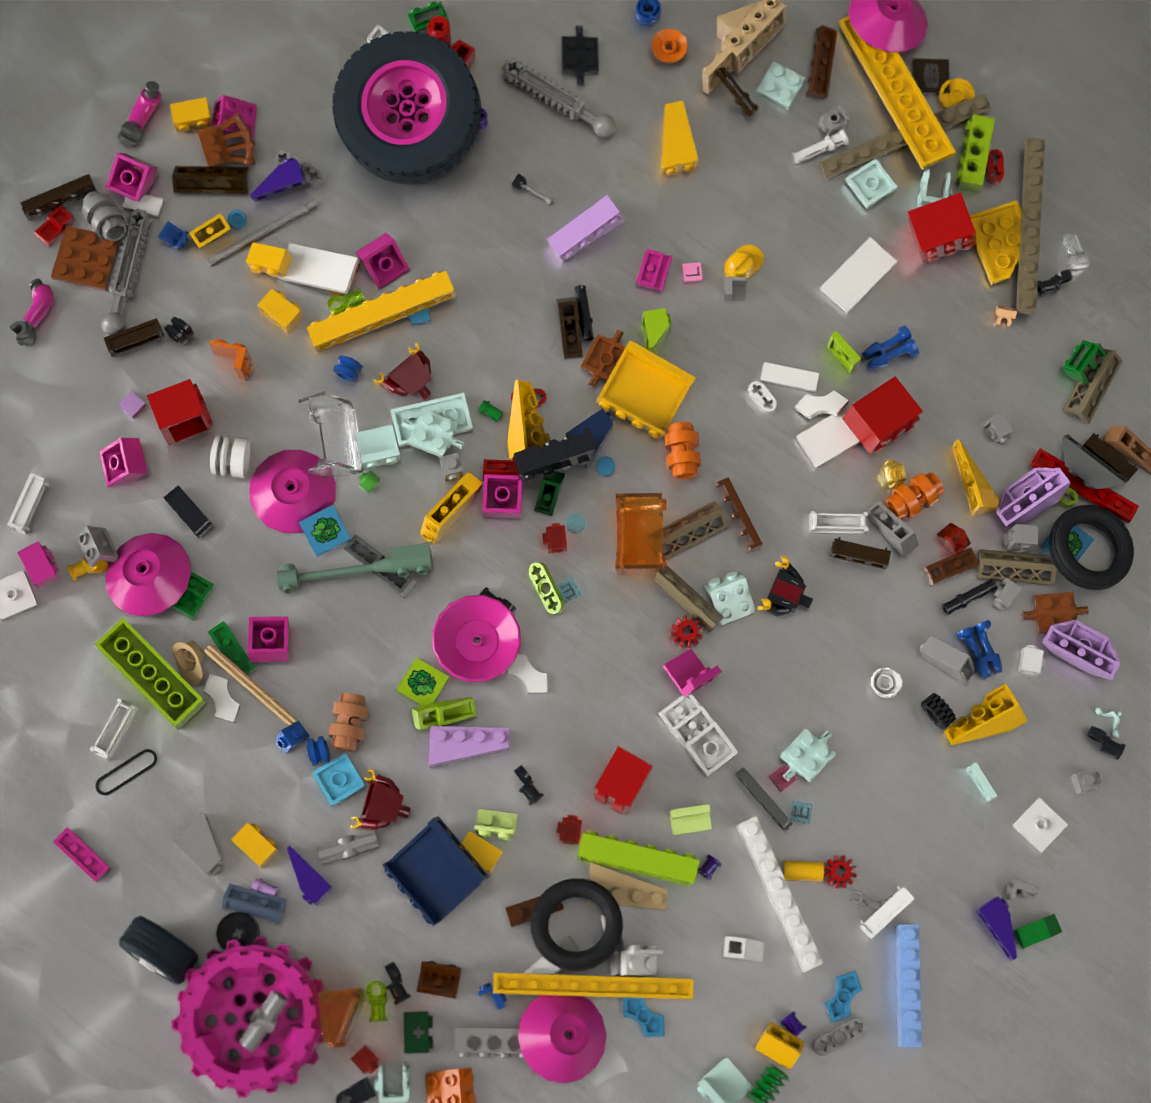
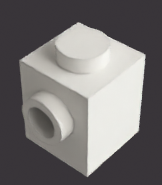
M1027 645V647L1020 650L1017 673L1032 676L1039 675L1041 668H1044L1046 657L1043 656L1044 650H1039L1037 646Z

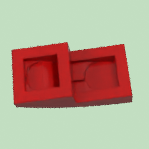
M59 205L47 216V221L34 231V235L47 246H50L63 233L65 227L71 223L74 215Z

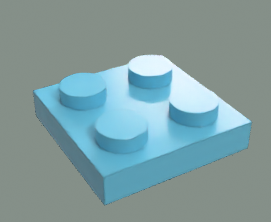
M346 752L312 772L331 807L366 787Z

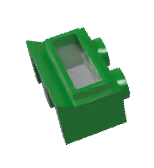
M430 2L427 4V7L422 9L414 8L407 14L411 29L416 34L427 29L432 17L442 16L449 21L442 2Z
M1083 340L1080 345L1075 347L1074 354L1070 360L1065 361L1063 368L1069 379L1087 384L1088 379L1083 371L1086 367L1093 370L1096 369L1097 363L1093 358L1095 354L1104 358L1107 355L1101 344Z

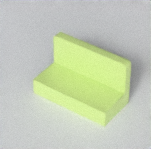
M710 805L670 810L673 835L711 830Z

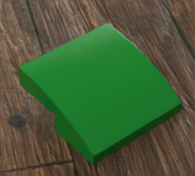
M191 572L187 590L178 602L170 608L193 620L208 598L214 584Z

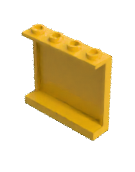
M630 340L596 402L599 403L602 409L615 412L618 418L629 420L634 427L638 429L643 428L648 431L651 437L656 439L659 437L661 439L666 434L669 424L696 377Z

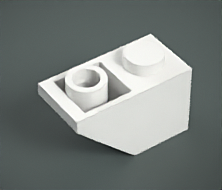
M726 936L724 937L722 958L762 962L764 942Z

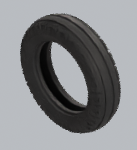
M1080 505L1070 508L1057 518L1050 531L1049 552L1055 567L1065 579L1080 588L1088 590L1110 588L1123 580L1132 566L1134 558L1132 537L1125 524L1114 513L1105 508L1095 505ZM1090 524L1099 528L1107 535L1114 551L1113 562L1109 569L1093 571L1085 568L1075 559L1069 546V535L1075 525Z
M582 878L566 879L549 887L537 900L531 916V934L540 954L551 964L570 971L588 970L605 962L616 950L623 931L621 909L614 896L602 885ZM574 897L591 900L601 909L605 917V929L601 939L590 949L580 952L568 951L558 946L551 938L548 927L549 918L554 908L562 901Z

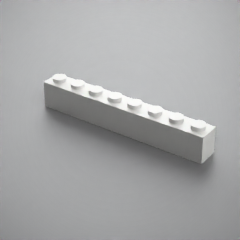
M757 817L738 824L736 827L802 972L824 964Z

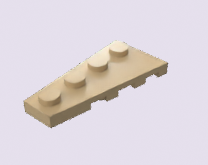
M590 862L589 880L605 887L614 896L619 906L666 910V889ZM587 899V903H594Z

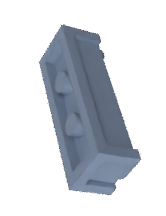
M229 883L223 897L222 908L236 910L280 924L281 914L285 911L287 899Z

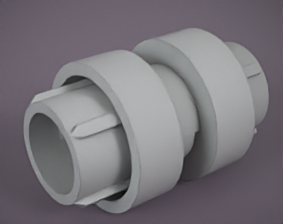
M98 191L87 194L82 202V214L98 237L108 239L109 241L121 239L127 230V218L120 208L117 207L112 197Z

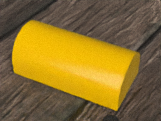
M783 860V876L786 881L823 882L824 863L819 861Z

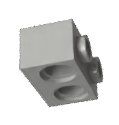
M1015 524L1004 537V545L1007 546V552L1030 553L1038 545V526Z

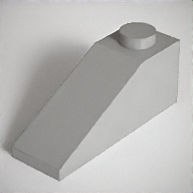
M879 500L864 511L868 512V518L904 557L919 546L916 533Z

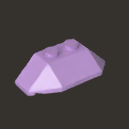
M1034 468L1003 490L996 513L1007 528L1013 527L1015 524H1026L1059 502L1071 482L1060 468Z
M1077 620L1051 625L1042 641L1055 656L1094 676L1112 680L1121 664L1111 639Z

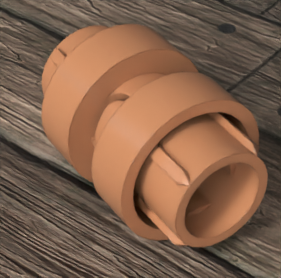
M342 693L340 701L334 702L332 715L337 717V722L330 724L328 736L332 738V748L355 752L358 742H363L365 729L360 728V722L367 721L369 708L365 707L364 696Z

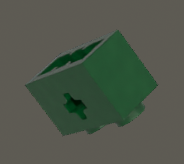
M428 1011L404 1012V1054L429 1053V1049H433V1036H429V1028H433V1016H429ZM417 1027L424 1031V1034L420 1035V1039H417V1035H413V1031H416Z

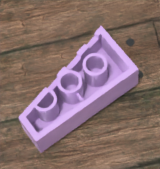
M606 195L547 238L558 256L562 260H567L573 257L580 249L585 248L596 239L625 222V219L608 195Z

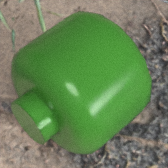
M368 471L366 474L363 472L359 477L361 479L359 486L367 493L371 492L380 482V478L372 471Z

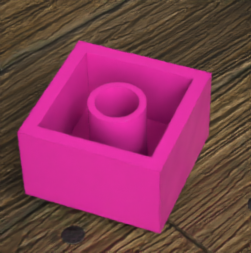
M484 474L483 517L521 519L522 479L519 480L516 475Z
M249 617V662H289L288 617Z

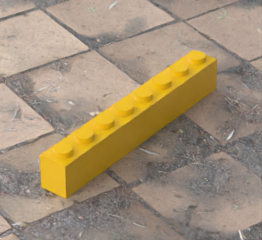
M438 271L429 278H421L416 280L414 284L401 286L397 291L383 293L374 300H366L360 306H352L347 308L345 312L328 316L325 320L314 321L307 327V330L318 353L454 298L456 294L447 271Z

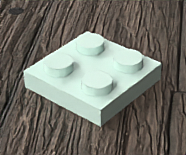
M773 61L756 90V94L788 110L802 87L805 77Z
M874 159L846 177L845 180L866 209L897 189L896 184L877 159Z

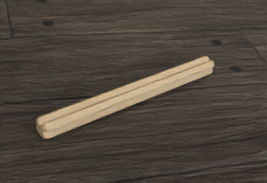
M212 644L208 645L205 653L287 725L290 726L297 722L295 716Z

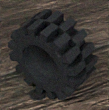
M932 693L921 702L923 711L940 729L945 730L956 720L953 710L936 693Z

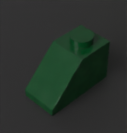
M554 470L552 474L543 476L534 511L553 516L563 485L564 473Z

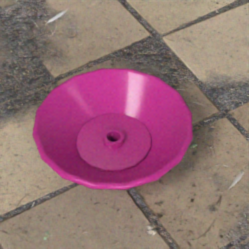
M851 0L848 11L851 25L859 37L874 48L886 52H906L917 47L926 37L928 22L925 11L917 0Z
M283 450L267 457L256 468L250 481L249 500L255 515L267 527L282 533L304 532L299 522L333 505L336 497V482L330 468L318 456L304 450ZM290 485L295 486L293 490H288V487Z
M148 533L135 536L122 544L116 551L119 556L115 562L109 561V567L105 574L107 593L114 604L128 614L146 617L162 613L178 602L187 590L191 569L189 556L180 543L167 535Z
M485 595L465 596L451 602L439 614L432 631L433 650L440 665L452 676L467 682H486L502 675L515 662L521 646L520 627L513 612L501 601ZM479 638L481 641L479 644H475L473 640Z
M540 995L528 1005L520 1020L518 1039L522 1056L535 1073L548 1081L565 1084L583 1079L597 1067L605 1051L607 1034L602 1015L593 1002L586 997ZM565 1031L569 1032V1038L564 1036Z

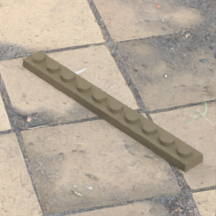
M983 93L937 112L934 115L945 131L967 122V120H971L973 114L983 115L990 112L992 108ZM897 129L819 162L818 165L827 181L865 165L874 159H879L903 149L908 144L900 130Z
M1026 138L1016 301V311L1018 314L1035 315L1045 139Z

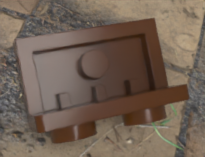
M422 961L416 992L456 999L461 968L452 964L442 965L434 961Z

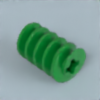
M772 1063L773 1068H765L768 1075L761 1074L764 1081H756L759 1088H751L754 1095L749 1093L746 1095L754 1103H769L768 1099L775 1101L772 1093L780 1094L777 1086L785 1087L782 1079L790 1080L783 1071Z

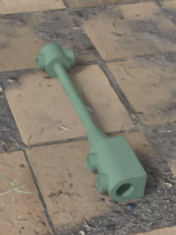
M429 543L391 548L390 557L371 564L300 574L294 564H283L280 566V571H277L278 587L284 593L291 594L295 592V588L300 587V581L370 571L398 573V577L401 578L408 577L409 572L417 571L419 575L428 574V569H433L432 551Z

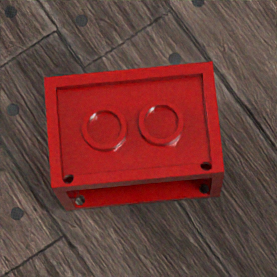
M961 192L907 211L909 226L923 263L934 262L938 260V257L944 255L946 257L951 256L961 249H971L976 244V231Z
M894 376L852 404L843 417V421L868 453L871 454L874 451L878 453L883 450L889 441L891 443L895 442L904 431L906 433L911 431L915 424L920 421L919 416L923 413V410L897 377Z
M191 379L146 395L158 427L169 446L211 430L209 423L213 422L197 383L193 384Z
M618 746L594 787L593 795L595 800L603 805L606 803L612 805V810L621 815L623 812L627 814L649 777L653 766Z

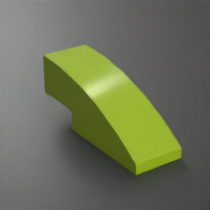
M473 697L440 701L411 708L414 726L419 730L430 728V726H445L477 716Z

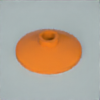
M675 29L659 31L653 37L651 43L654 56L665 63H675L685 56L688 47L685 36Z

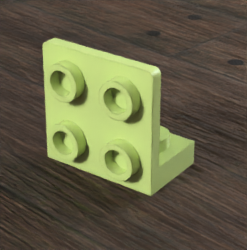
M478 809L475 833L481 838H491V835L498 836L499 840L510 841V838H515L518 814Z

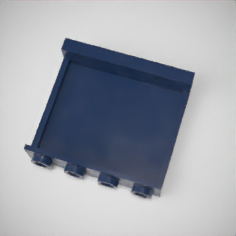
M439 816L430 820L427 823L428 825L394 857L382 865L387 876L397 882L398 889L408 895L411 899L410 903L416 909H419L423 913L424 920L433 926L440 923L490 877Z

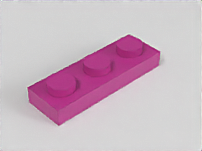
M68 827L53 841L96 883L110 869Z

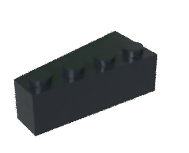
M590 428L583 429L584 433L577 436L574 433L568 434L559 442L555 439L550 440L541 448L539 445L515 452L512 460L518 479L531 480L536 477L535 475H549L557 469L567 470L575 464L581 466L590 463L596 451Z

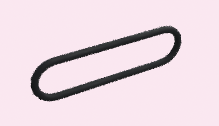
M145 749L100 777L95 784L96 791L101 795H109L153 767L157 761L156 753L153 750ZM145 752L153 754L154 761L151 765L108 792H101L99 790L98 784L102 779Z

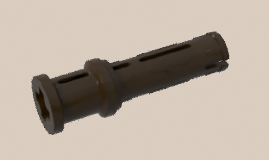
M725 66L719 69L721 72L717 70L716 75L733 95L735 104L741 107L745 117L752 116L758 110V105L751 101L748 92H743Z

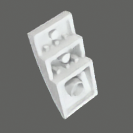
M682 694L657 713L706 776H709L738 753L718 724L712 720L704 707L698 703L692 694L684 697Z

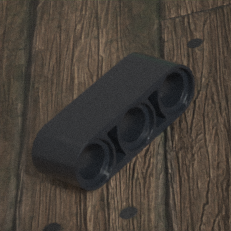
M179 485L163 497L198 538L213 527V524Z

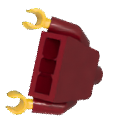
M415 343L416 350H412L409 347L410 356L386 375V378L382 373H378L382 379L380 381L373 379L377 386H382L393 394L410 397L417 393L422 400H425L431 395V392L425 386L431 380L430 360L420 351L419 344Z
M368 769L367 772L373 775L369 779L366 777L364 779L371 784L360 818H351L356 819L358 823L356 826L350 827L353 829L361 827L362 829L378 830L388 827L390 823H396L398 816L407 818L410 813V807L402 805L404 796L400 794V789L393 780L379 774L376 775L373 770Z

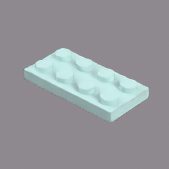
M464 393L391 409L399 447L407 446L412 434L411 429L401 426L404 418L415 423L422 409L457 422L458 426L454 434L473 430Z

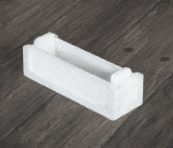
M30 473L7 524L11 530L25 535L27 531H30L28 527L45 489L50 487L45 478Z
M811 511L809 514V534H867L866 519L868 512L863 514H829Z
M120 698L117 699L118 703L94 747L90 748L91 752L109 761L138 710L136 706L130 705Z
M897 886L899 890L865 922L862 919L860 920L862 923L860 928L870 939L915 899L904 886L901 888Z

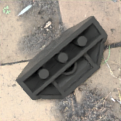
M1066 434L1063 436L1062 446L1065 466L1069 468L1068 471L1073 476L1081 477L1086 486L1091 489L1093 487L1095 489L1124 486L1129 481L1070 435Z

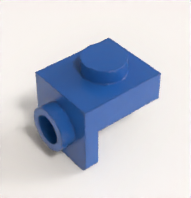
M167 221L157 238L177 250L180 246L183 248L189 240L187 238L189 232L182 231Z
M297 721L282 729L275 737L278 747L286 754L293 747L307 740L310 735L300 721Z
M491 983L479 987L480 991L477 992L479 997L490 992L498 1010L506 1007L504 1004L507 1001L505 994L493 993V985L491 986Z

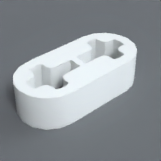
M752 382L748 388L749 397L764 414L773 413L777 406L776 399L762 382ZM753 387H755L756 389L760 388L759 393L761 394V396L757 392L753 393ZM765 401L767 403H772L771 409L769 407H764Z

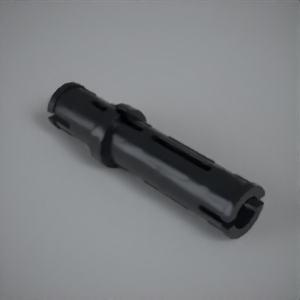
M581 285L574 287L579 313V326H581L582 340L586 342L587 338L588 342L594 340L593 319L590 317L586 286L583 285L581 288Z
M991 578L966 593L956 595V598L942 604V609L946 615H950L961 608L964 609L971 602L997 590V584Z

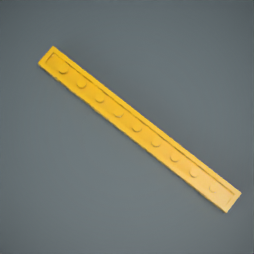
M493 972V993L693 999V978Z

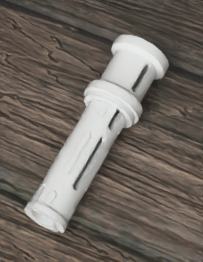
M842 129L835 135L826 136L819 143L794 152V160L799 164L823 152H832L839 146L848 145V137Z

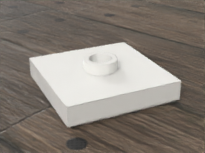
M24 570L0 579V619L2 621L38 606Z
M1038 797L1012 826L1035 849L1042 853L1068 824Z

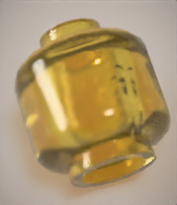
M894 459L884 462L885 466L879 470L884 486L894 489L904 484L903 482L906 481L907 476L903 464L895 462Z

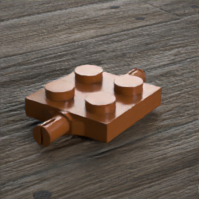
M617 330L613 339L597 334L581 364L582 369L593 375L588 383L590 387L595 388L599 379L608 380L625 349L619 342L624 334L622 331Z
M1073 592L1034 595L1035 606L1033 611H1023L1022 615L1027 616H1022L1023 620L1034 618L1038 634L1047 633L1051 625L1076 620L1077 615L1088 614L1089 610L1088 606L1076 607Z

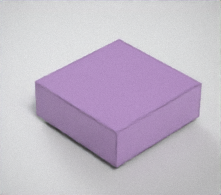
M131 391L118 405L134 418L146 406V403Z

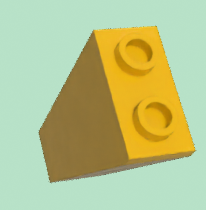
M683 100L665 104L661 174L671 176L680 171H693L698 167L699 160Z
M468 471L425 516L420 531L422 537L435 545L479 494L483 483Z

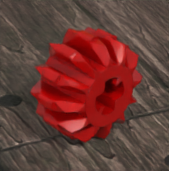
M684 615L683 622L677 618V625L672 624L671 626L675 630L671 632V636H677L674 639V643L681 641V648H683L684 643H687V647L691 648V642L697 646L699 643L697 639L703 638V635L700 633L704 629L703 627H698L701 623L699 620L695 623L693 622L694 616H691L690 621H688L687 616ZM686 628L690 629L688 636L684 635Z
M837 855L833 856L834 862L828 859L827 863L829 866H824V870L829 871V873L824 874V878H831L827 884L830 885L834 881V888L836 889L840 883L843 889L846 888V882L851 885L853 884L851 878L857 877V874L851 872L857 869L856 866H849L853 860L849 859L845 862V855L841 856L840 861ZM838 867H841L840 870H844L842 877H839L840 874L837 875L835 872L838 870Z

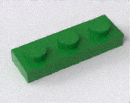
M224 621L208 631L221 653L246 675L256 670Z

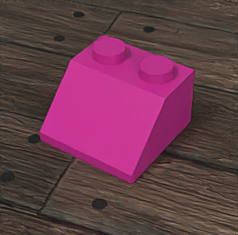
M117 153L105 188L139 202L152 186L158 167L127 153Z
M387 233L355 252L363 268L378 289L410 270L395 240Z
M119 438L99 451L107 487L136 481L148 474L139 438Z

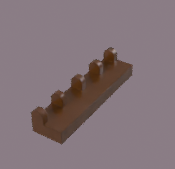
M821 25L816 28L815 32L817 34V41L813 45L815 54L814 59L811 60L813 67L812 73L808 77L810 86L809 90L806 91V96H816L825 99L828 97L837 31Z
M729 477L715 483L716 488L721 486L726 495L722 499L723 502L729 501L734 511L731 518L738 519L743 529L739 533L741 536L746 535L750 546L747 547L748 551L761 549L763 544Z

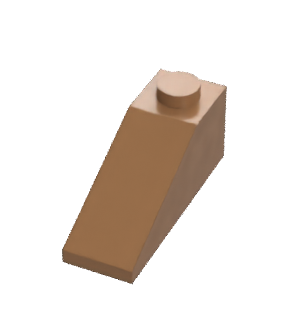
M1110 426L1102 441L1124 459L1151 474V449L1126 426Z

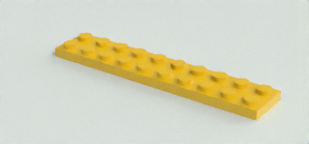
M849 16L839 20L840 28L921 169L923 170L954 156L956 153L955 149L899 53L886 52L874 48L865 42L852 27Z

